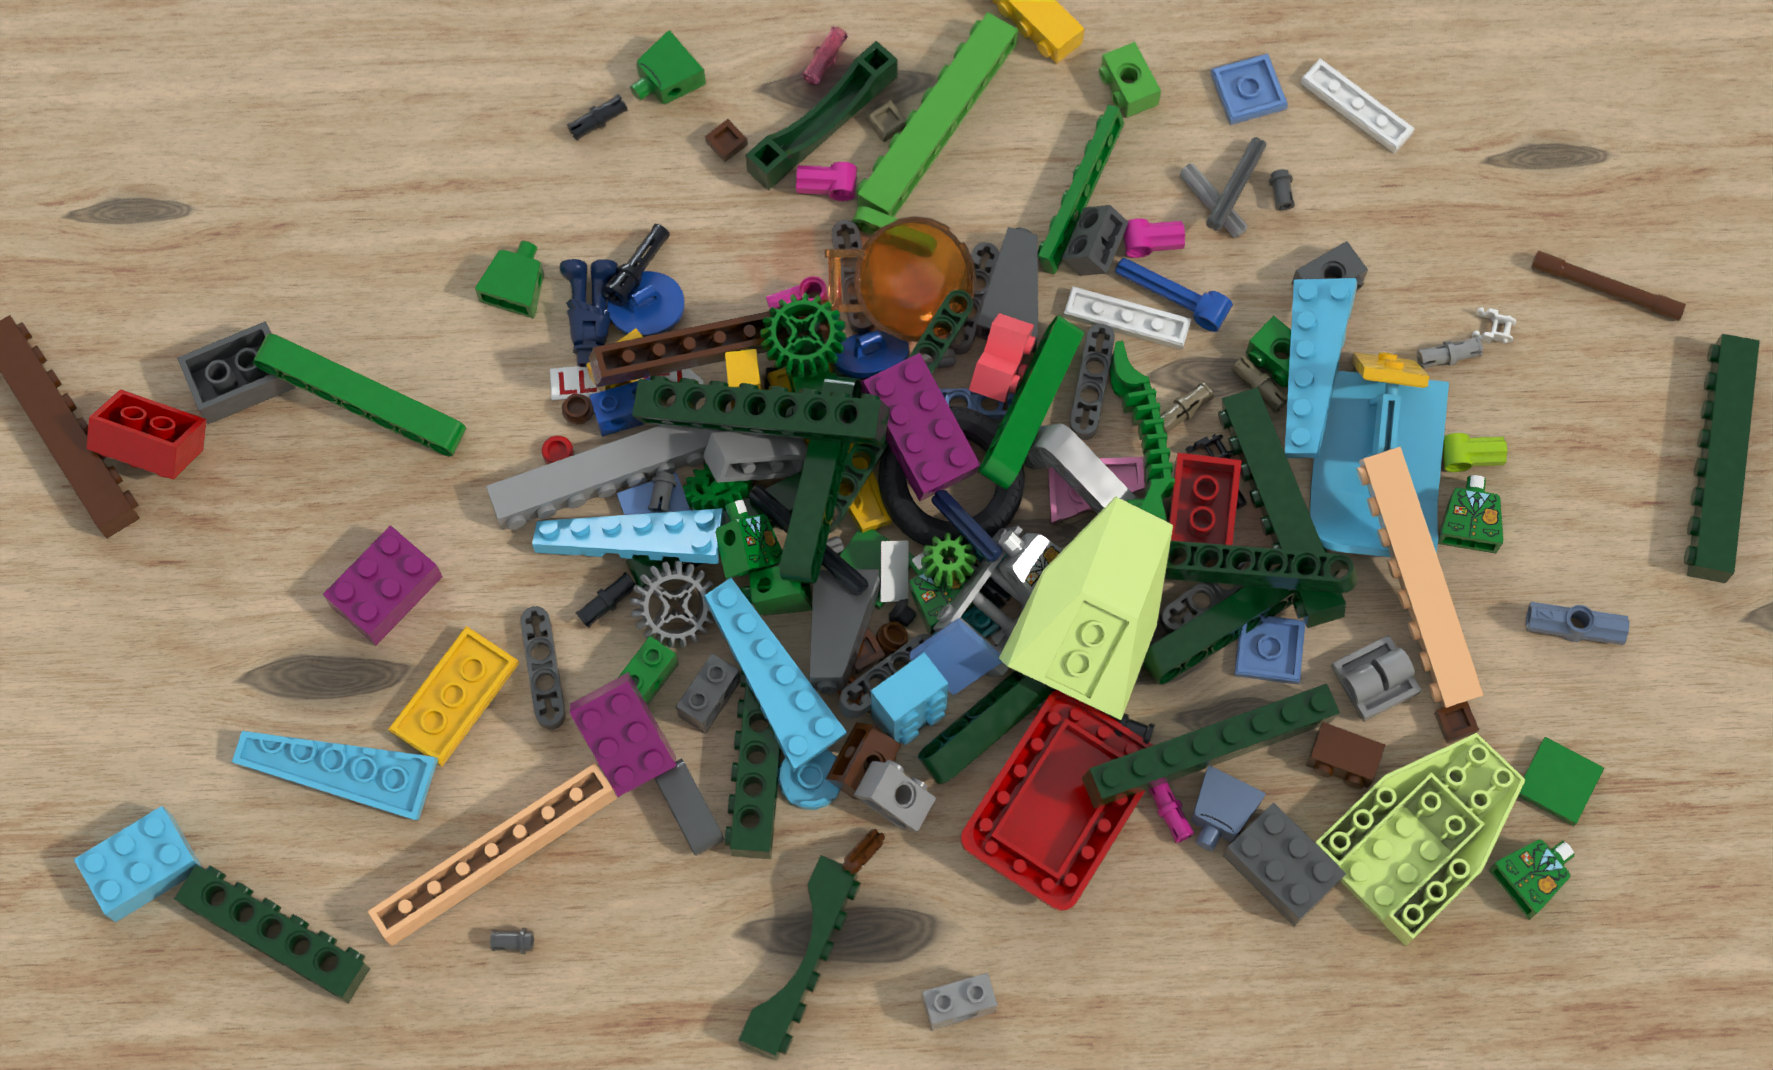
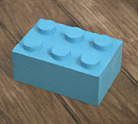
M924 652L871 690L872 719L884 733L899 744L907 745L919 736L920 733L918 731L927 724L930 727L934 726L945 717L948 682Z
M163 806L74 859L103 913L114 922L121 920L185 881L196 864L202 867L173 815Z

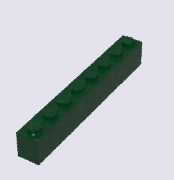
M1721 334L1716 343L1711 344L1708 350L1707 362H1711V370L1706 374L1704 381V390L1708 391V397L1703 402L1701 408V419H1705L1704 429L1700 430L1697 447L1702 448L1701 458L1697 459L1694 468V476L1698 477L1697 487H1694L1691 495V505L1695 506L1694 516H1691L1687 528V534L1692 535L1691 545L1687 546L1684 555V564L1688 565L1687 576L1726 583L1735 573L1760 340Z
M1258 387L1222 398V411L1218 412L1219 421L1223 430L1228 428L1231 435L1228 441L1232 454L1234 456L1239 455L1240 460H1242L1240 474L1243 481H1249L1252 490L1249 491L1251 502L1255 509L1260 508L1263 517L1260 518V523L1265 536L1270 535L1274 544L1271 545V548L1325 552ZM1307 567L1301 574L1310 575L1315 571V567ZM1287 589V591H1293L1296 598L1293 600L1295 613L1298 619H1304L1307 628L1345 617L1346 602L1342 593Z
M1326 683L1089 768L1082 777V781L1095 809L1208 768L1209 765L1213 766L1316 729L1321 726L1322 722L1329 724L1340 714V711Z

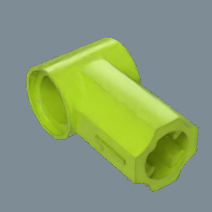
M1465 433L1445 435L1442 452L1444 470L1447 472H1463L1474 466H1503L1507 462V443L1504 437L1470 438Z

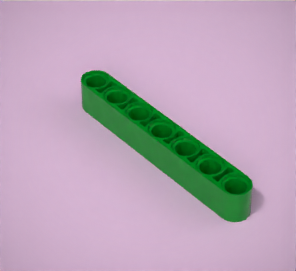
M1057 315L1046 329L978 470V473L1004 490L1008 489L1017 477L1084 335L1083 330L1060 315Z
M268 333L253 360V364L256 367L279 379L448 457L454 456L467 429L463 423L275 334Z

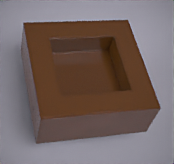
M729 119L705 136L706 143L724 162L748 145V139Z
M870 628L866 630L854 665L857 674L886 659L885 653Z
M1467 701L1438 709L1434 713L1446 743L1473 735L1479 731Z

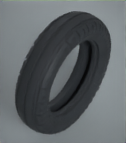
M949 406L966 439L974 442L987 453L1000 424L976 410ZM888 445L881 457L878 482L883 505L894 524L909 538L924 546H933L932 538L934 536L944 541V536L947 532L951 535L952 541H955L961 535L963 537L962 545L970 544L949 521L940 520L928 515L915 503L908 489L907 478ZM1023 465L1009 488L1004 490L996 484L995 493L990 503L980 513L972 517L991 538L1000 529L1008 526L1020 506L1025 483Z

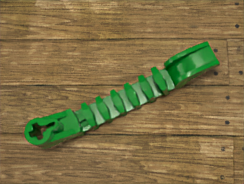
M1123 340L1115 342L1110 362L1111 386L1114 393L1122 398L1124 413L1132 412L1133 426L1139 425L1138 436L1142 440L1141 448L1144 455L1143 461L1147 483L1145 498L1126 500V502L1166 521L1162 501L1164 498L1171 496L1175 479L1171 477L1173 465L1169 463L1171 452L1170 448H1167L1166 445L1168 436L1167 432L1164 433L1163 430L1164 419L1160 418L1161 406L1160 403L1156 402L1157 392L1155 388L1152 389L1149 377L1138 372L1130 364Z

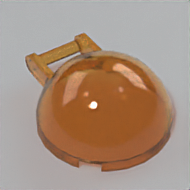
M925 217L900 218L878 229L866 241L862 249L824 250L825 258H828L831 311L838 310L840 313L863 312L880 331L904 341L918 342L950 292L963 290L973 300L976 284L973 259L966 244L960 242L949 231L950 227ZM841 258H857L854 285L859 304L842 305ZM957 302L949 304L953 312H964L961 304ZM942 328L933 330L936 337L947 334V331Z

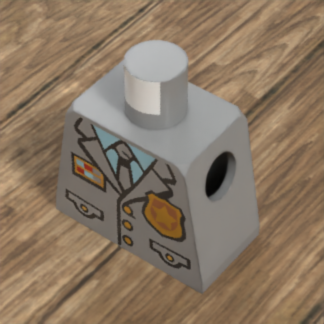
M1009 530L998 541V544L1008 553L999 564V570L1023 604L1026 605L1042 571L1063 550L1038 533H1026L1020 538L1013 530Z

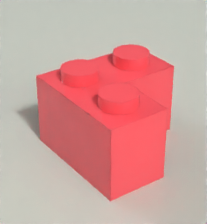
M998 313L991 325L984 352L976 363L969 391L1001 402H1005L1010 393H1016L1028 365L1023 364L1025 354H1031L1036 337L1031 336L1034 328L1033 324Z

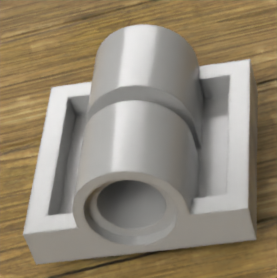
M1390 635L1333 662L1331 665L1363 722L1419 695L1422 691L1414 678L1415 671L1409 656L1401 647L1397 648Z

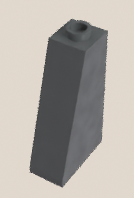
M1008 227L976 324V337L987 340L993 321L998 313L1034 325L1031 336L1036 337L1032 353H1035L1038 341V235L1032 234L1031 231L1025 228L1014 229Z
M878 569L857 570L867 579L869 584L867 590L859 596L849 590L828 570H820L818 580L813 584L810 681L814 689L821 693L832 694L837 692V690H843L848 685L881 590Z

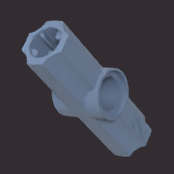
M1530 602L1525 626L1526 631L1558 635L1571 642H1578L1584 639L1624 645L1629 633L1630 621L1628 616L1592 611L1584 605H1575L1570 608ZM1571 618L1580 620L1584 629L1573 626Z

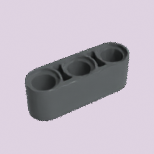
M682 758L676 761L675 767L654 778L695 856L725 841Z

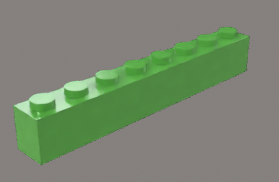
M987 12L982 21L977 20L974 23L967 42L959 44L954 53L952 63L950 65L946 64L938 75L937 84L934 88L929 87L926 90L921 101L922 105L917 111L912 110L905 123L906 127L902 133L897 132L893 136L887 154L879 156L873 166V173L869 179L864 178L856 190L858 207L866 206L889 216H896L1017 45V28Z

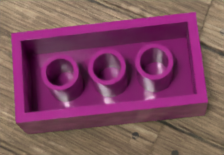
M920 353L863 380L860 388L861 394L879 396L880 400L890 408L885 438L919 502L934 495L938 490H944L976 474L980 463Z

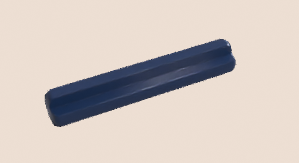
M938 490L931 498L932 504L987 562L997 561L1002 554V548L946 490Z

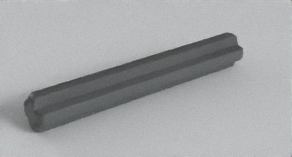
M1258 137L1252 138L1206 221L1208 228L1220 231L1267 146L1264 140H1260Z

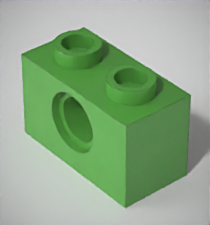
M1135 42L1102 55L1101 67L1098 70L1100 78L1104 85H1109L1114 105L1122 109L1126 118L1159 105L1161 89ZM1130 79L1133 83H1125L1122 80Z

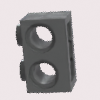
M1111 205L1084 207L1062 260L1080 276L1107 274L1128 221Z
M711 654L676 705L679 718L706 734L740 684V671L716 655Z

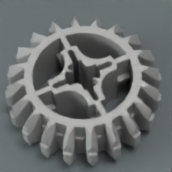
M665 561L662 562V573H659L655 566L650 567V571L654 575L651 580L644 574L640 576V579L646 583V586L644 588L639 585L634 586L633 590L641 594V598L633 597L630 599V602L633 605H639L640 608L632 610L631 615L633 617H643L635 625L638 629L648 626L643 634L646 639L657 633L655 639L662 643L666 637L668 648H673L675 638H678L681 647H686V636H689L696 643L698 637L694 632L699 629L701 633L706 635L708 630L702 625L704 621L711 624L715 622L712 616L707 615V612L710 610L704 600L705 595L709 593L706 590L710 589L713 583L711 580L700 583L705 573L699 570L692 576L694 565L690 563L683 572L680 561H675L674 570H670L668 562ZM671 579L688 581L684 586L681 585L675 591H667L660 586L661 583ZM695 588L699 595V609L696 616L688 610L687 606L688 600L692 596L691 592ZM652 593L661 600V608L657 612L658 616L653 621L649 614V600ZM665 594L669 599L674 598L675 601L676 597H680L678 603L686 614L672 609V612H669L670 605L662 595ZM673 618H682L689 623L679 629H665L661 627Z

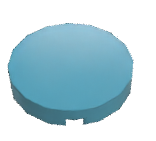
M826 749L794 772L786 758H784L778 773V783L782 795L790 804L802 810H817L828 806L838 797L841 791L825 779L837 757Z

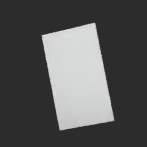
M909 540L881 541V602H897L901 599H908Z

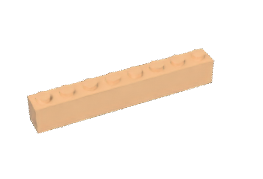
M1401 447L1359 460L1361 467L1356 468L1358 478L1362 486L1367 485L1371 496L1367 498L1368 508L1372 517H1378L1381 526L1380 529H1377L1378 538L1383 548L1388 547L1391 559L1387 560L1388 568L1392 578H1398L1402 589L1398 591L1399 601L1404 610H1409L1412 619L1411 622H1408L1409 631L1414 641L1419 640L1422 652L1418 653V657L1423 671H1429L1433 683L1428 686L1433 701L1435 703L1439 702L1441 707L1447 708L1484 696Z
M594 763L367 912L384 939L391 946H394L616 800L617 797L614 790L597 764Z

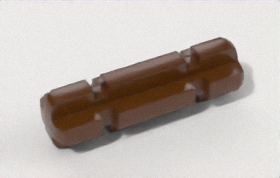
M871 829L851 852L844 857L843 869L849 870L851 874L858 873L862 866L883 846V840L885 839L883 832L879 833L876 829Z

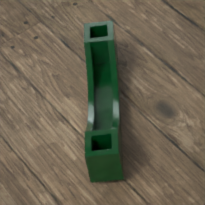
M876 40L853 61L838 83L817 105L788 127L767 135L745 155L747 172L769 191L898 77V59Z
M820 855L807 885L812 904L813 924L811 939L805 957L795 975L783 989L769 1000L752 1008L738 1039L741 1046L775 1061L778 1060L780 1054H787L794 1036L789 1034L794 1022L800 1024L807 1009V1005L803 1003L808 991L813 993L819 982L821 974L817 973V969L821 960L828 961L834 947V943L830 942L835 929L841 931L848 915L843 910L848 899L854 901L861 886V882L857 881L858 873L851 874L849 870L843 869L841 863Z

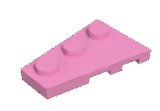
M1143 457L1099 458L1133 494L1144 490ZM1053 467L1048 468L1051 525L1092 510L1085 500Z

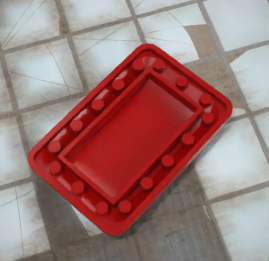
M1053 691L964 827L960 836V843L963 849L1052 909L1057 911L1071 909L1079 900L1146 791L1144 790L1094 809L1082 777L1089 768L1134 753L1143 748L1153 746V744L1150 742L1145 744L1141 736L1099 709L1061 691ZM1114 729L1120 731L1123 735L1121 737L1117 736Z

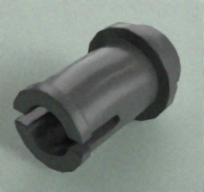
M1286 169L1273 171L1269 179V185L1273 186L1275 208L1279 211L1289 210L1295 206L1291 189L1293 177Z
M656 472V476L651 480L654 486L648 510L656 513L659 500H661L659 513L669 512L672 488L677 485L673 474Z
M522 928L521 931L492 929L491 951H520L521 954H526L527 951L533 950L534 933L533 931H527V928Z

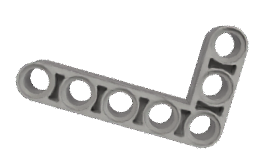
M1060 423L1040 426L1024 460V466L1033 470L1053 467L1097 514L1115 496L1124 501L1138 499L1069 427Z

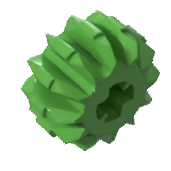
M948 532L944 536V541L934 536L932 538L933 546L926 545L923 550L926 556L921 558V565L927 567L924 571L925 577L931 578L935 576L934 585L936 587L942 581H946L948 589L952 588L954 580L960 585L965 584L964 576H972L974 569L971 566L976 564V556L970 554L973 551V546L971 544L962 545L963 537L961 535L955 541L951 540V535ZM947 557H951L954 559V563L950 561V565L944 564L943 558L947 561Z

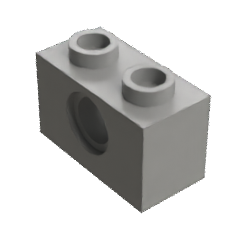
M887 760L886 763L872 761L854 796L899 829L918 832L936 797L926 791L928 786L925 783L903 774L905 769L891 760ZM898 789V795L895 799V792Z
M988 973L922 992V1000L932 1031L994 1013L998 1006Z

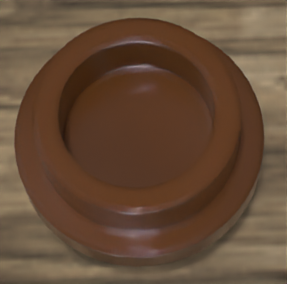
M583 394L570 395L562 404V414L571 424H583L593 415L592 402Z
M885 623L878 629L876 640L884 651L893 654L907 644L908 633L900 623Z

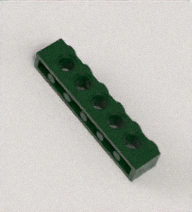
M741 669L740 687L746 688L745 698L738 700L737 718L742 719L741 731H735L734 750H739V760L732 763L731 782H736L735 794H729L728 814H733L732 826H726L725 846H730L733 857L771 859L781 748ZM757 720H763L768 723V727L762 732H755L751 729V725ZM756 751L762 752L765 755V759L761 763L753 764L748 761L751 753ZM751 783H757L763 787L762 791L756 796H750L744 792L745 788ZM748 815H754L760 819L758 825L754 828L744 827L741 824L742 820Z
M196 864L174 897V900L349 1004L370 970L363 962L365 959L363 954L349 946L346 951H343L335 946L338 940L322 930L319 931L318 935L307 929L309 923L294 914L290 918L285 917L279 913L281 907L271 900L264 898L260 902L251 897L254 891L237 881L232 886L224 881L226 875L218 869L209 865L205 870ZM224 891V901L219 905L213 906V896L218 892ZM246 908H253L252 917L246 922H240V913ZM281 924L279 935L275 938H268L267 931L270 926ZM302 940H309L308 950L304 954L296 955V945ZM331 956L337 957L336 967L331 971H323L324 961Z

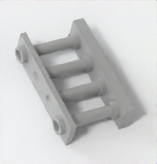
M1019 526L1002 528L995 534L993 540L998 544L999 539L1007 531L1013 530L1019 536L1023 529ZM1003 548L1002 554L997 561L987 562L983 558L953 602L942 608L937 616L939 621L933 628L937 633L959 618L1001 654L1025 607L997 567L1007 553ZM989 577L1021 603L1022 611L1016 619H1010L979 592ZM970 603H973L1003 629L1004 636L998 644L993 645L961 618ZM1002 662L986 674L990 677L1003 676L1009 667Z

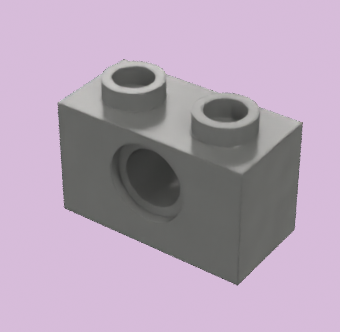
M1348 241L1297 269L1292 284L1294 286V280L1326 279L1325 276H1333L1336 279L1356 278V291H1358L1364 285L1368 269Z

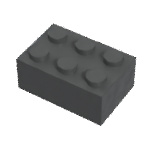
M266 321L177 358L197 408L203 418L207 419V424L296 388L294 385L259 369L253 364V360L268 333L272 334Z
M1274 802L1227 847L1223 854V857L1294 927L1346 875Z

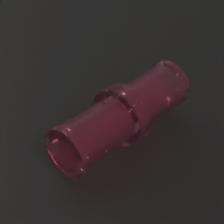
M837 26L831 27L821 46H817L813 51L814 57L802 73L805 81L815 86L820 83L829 65H833L837 60L836 54L848 38L844 30Z

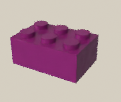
M390 525L323 593V596L337 613L377 646L443 576L438 566Z
M629 672L570 704V715L617 797L676 766V755Z

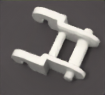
M1481 307L1477 309V315L1491 319L1493 326L1491 333L1484 332L1483 335H1479V331H1474L1472 338L1479 337L1482 342L1491 343L1492 340L1502 342L1503 344L1513 341V337L1509 334L1511 326L1516 324L1517 320L1515 318L1500 315L1498 310L1491 308L1487 312H1484V308ZM1498 323L1504 324L1503 333L1496 332Z

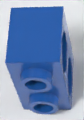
M638 381L590 395L602 437L644 425L632 416Z

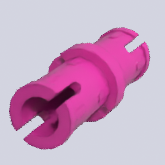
M1168 782L1148 789L1159 809L1157 814L1160 818L1164 819L1174 841L1180 843L1193 836L1195 832L1192 830L1181 809L1183 804L1180 800L1176 799Z

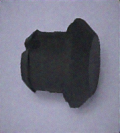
M901 599L888 614L890 622L896 620L904 627H908L917 616L916 612L907 605L909 603L908 599Z

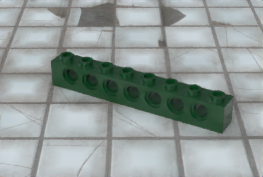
M657 375L650 376V380L638 379L632 416L643 424L884 446L890 408L876 395L862 394L861 398H852L847 393L831 391L829 396L819 395L818 391L805 388L800 389L799 393L789 392V389L780 386H770L769 390L758 389V386L748 383H740L738 388L728 387L729 384L721 381H710L709 385L699 384L697 380L680 378L679 382H670L668 378ZM675 395L674 403L667 407V400ZM705 397L704 405L696 410L697 402ZM735 400L734 408L726 412L727 404ZM765 403L764 411L756 415V408L760 404ZM796 405L795 413L791 417L786 418L788 408ZM827 408L825 417L816 421L817 413L821 409ZM853 411H857L858 415L855 421L847 424L848 415Z

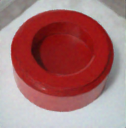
M552 436L542 446V456L546 464L574 455L572 443L564 436Z

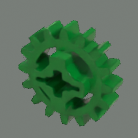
M704 463L703 470L694 469V477H687V485L683 486L687 504L689 507H693V510L719 508L725 510V505L743 500L742 498H749L748 494L754 488L752 480L717 483L707 463Z

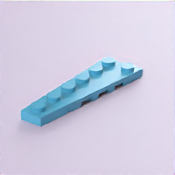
M1356 278L1294 280L1285 455L1287 458H1318L1327 421V411L1330 408L1333 385L1340 365L1341 350L1345 343L1346 328L1356 295Z
M723 508L537 521L532 545L535 553L581 554L602 557L606 553H616L620 555V558L632 559L633 555H648L650 560L662 561L663 556L678 557L680 562L719 564L720 552L715 531L718 527L724 525L725 515Z
M728 579L707 593L704 600L723 637L727 640L731 653L740 665L746 677V682L759 702L760 709L765 719L767 718L775 734L774 736L793 772L846 736L847 731L733 579Z
M242 731L232 763L403 817L419 820L439 758Z

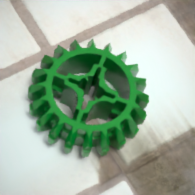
M806 292L802 296L803 300L797 301L794 294L790 296L791 303L787 304L786 301L780 299V310L774 307L769 309L771 317H764L763 325L766 328L760 331L761 338L765 339L761 344L762 349L768 351L766 353L767 359L769 361L776 360L775 368L777 370L786 365V374L788 376L793 373L794 369L798 370V376L801 379L804 377V371L810 370V374L815 377L817 375L816 368L820 367L825 372L828 370L827 361L836 364L838 357L835 353H843L844 346L841 343L846 341V333L842 332L845 329V322L839 320L840 312L838 310L831 311L832 303L830 301L821 305V297L819 295L813 301H809V296ZM798 316H808V317L805 318V319H796V318H795V317H798ZM821 323L827 327L830 333L825 344L821 342L820 337L817 335ZM782 327L786 329L787 334L790 336L785 349L777 339ZM804 332L809 333L808 338H804ZM799 333L803 334V339L798 338ZM809 351L812 353L809 355H799L801 352Z

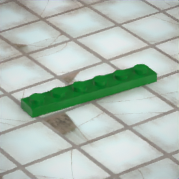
M1108 105L1104 115L1099 116L1096 123V132L1092 140H1089L1085 146L1084 158L1081 164L1077 165L1074 170L1072 184L1069 190L1063 193L1057 216L1054 215L1051 219L1047 238L1039 245L1038 258L1044 272L1056 274L1082 210L1087 206L1124 126L1119 107Z

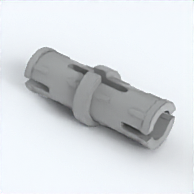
M1479 337L1459 342L1444 341L1443 345L1418 349L1417 362L1423 369L1446 363L1448 366L1454 365L1457 361L1482 356V342Z

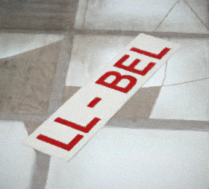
M575 366L550 369L552 400L566 399L573 394H583L590 397L592 394L601 392L591 381L587 367ZM690 368L657 375L668 378L670 382H679L680 378H689L699 381V384H703V380Z

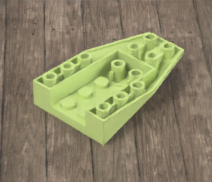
M1115 496L1042 571L999 659L1008 667L1122 720L1157 626L1173 525Z
M1475 733L1384 775L1315 843L1346 873L1340 882L1407 946L1481 873L1525 779L1482 737Z

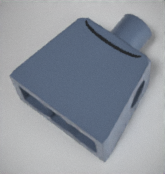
M1209 765L1203 777L1191 818L1193 824L1202 828L1196 844L1208 851H1214L1220 837L1233 842L1258 809L1266 793Z

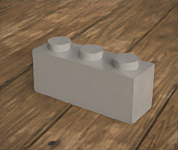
M740 432L711 433L703 457L717 483L788 478L803 470L808 448L802 438Z

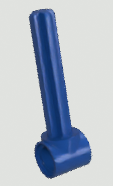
M1122 258L1116 267L1115 272L1117 275L1194 312V321L1208 331L1218 332L1233 306L1232 301L1219 292L1209 291L1200 295L1126 258Z

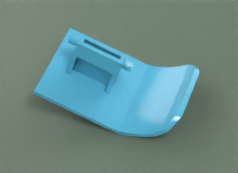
M1338 371L1333 385L1330 408L1327 411V421L1318 458H1313L1310 488V516L1323 548L1344 553L1391 557L1388 547L1383 548L1379 541L1377 529H1380L1381 526L1378 517H1372L1367 498L1371 496L1367 485H1361L1356 468L1361 467L1359 463L1361 459L1401 447L1437 553L1438 494L1449 382L1429 380L1428 387L1421 388L1364 380L1359 373Z

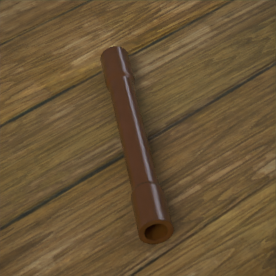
M1539 250L1531 268L1547 274L1563 277L1643 306L1657 314L1680 321L1686 307L1685 303L1633 287L1567 263L1561 258Z

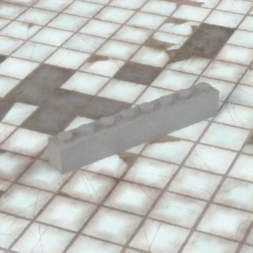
M659 425L487 485L486 487L501 529L508 528L514 530L523 527L527 521L536 518L546 519L552 517L558 510L567 507L571 509L578 508L584 505L587 500L595 497L606 498L615 494L618 489L627 486L633 488L644 484L647 479L655 477L656 472L672 474L676 472V469L687 465L690 467L698 466L705 462L703 455L711 433L729 431Z

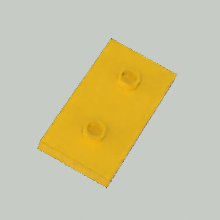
M1353 352L1351 363L1364 380L1421 388L1428 387L1429 375L1415 360L1397 358V354L1379 352L1378 355Z
M466 626L389 727V732L421 754L439 758L437 765L443 767L520 664L519 661Z

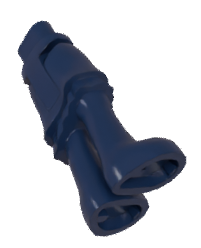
M568 259L560 263V273L571 285L572 299L566 302V305L569 308L567 315L569 317L571 340L574 345L573 353L577 354V366L586 367L593 348L605 345L611 320L609 318L610 313L606 310V297L602 293V288L616 276L618 263L612 260L602 259L591 263L592 305L586 303V262L578 259Z

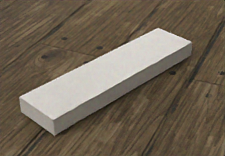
M1319 59L1301 78L1300 84L1394 154L1414 133L1415 128L1322 59Z
M1072 286L1063 318L1092 326L1106 324L1114 332L1183 350L1191 319L1074 286Z

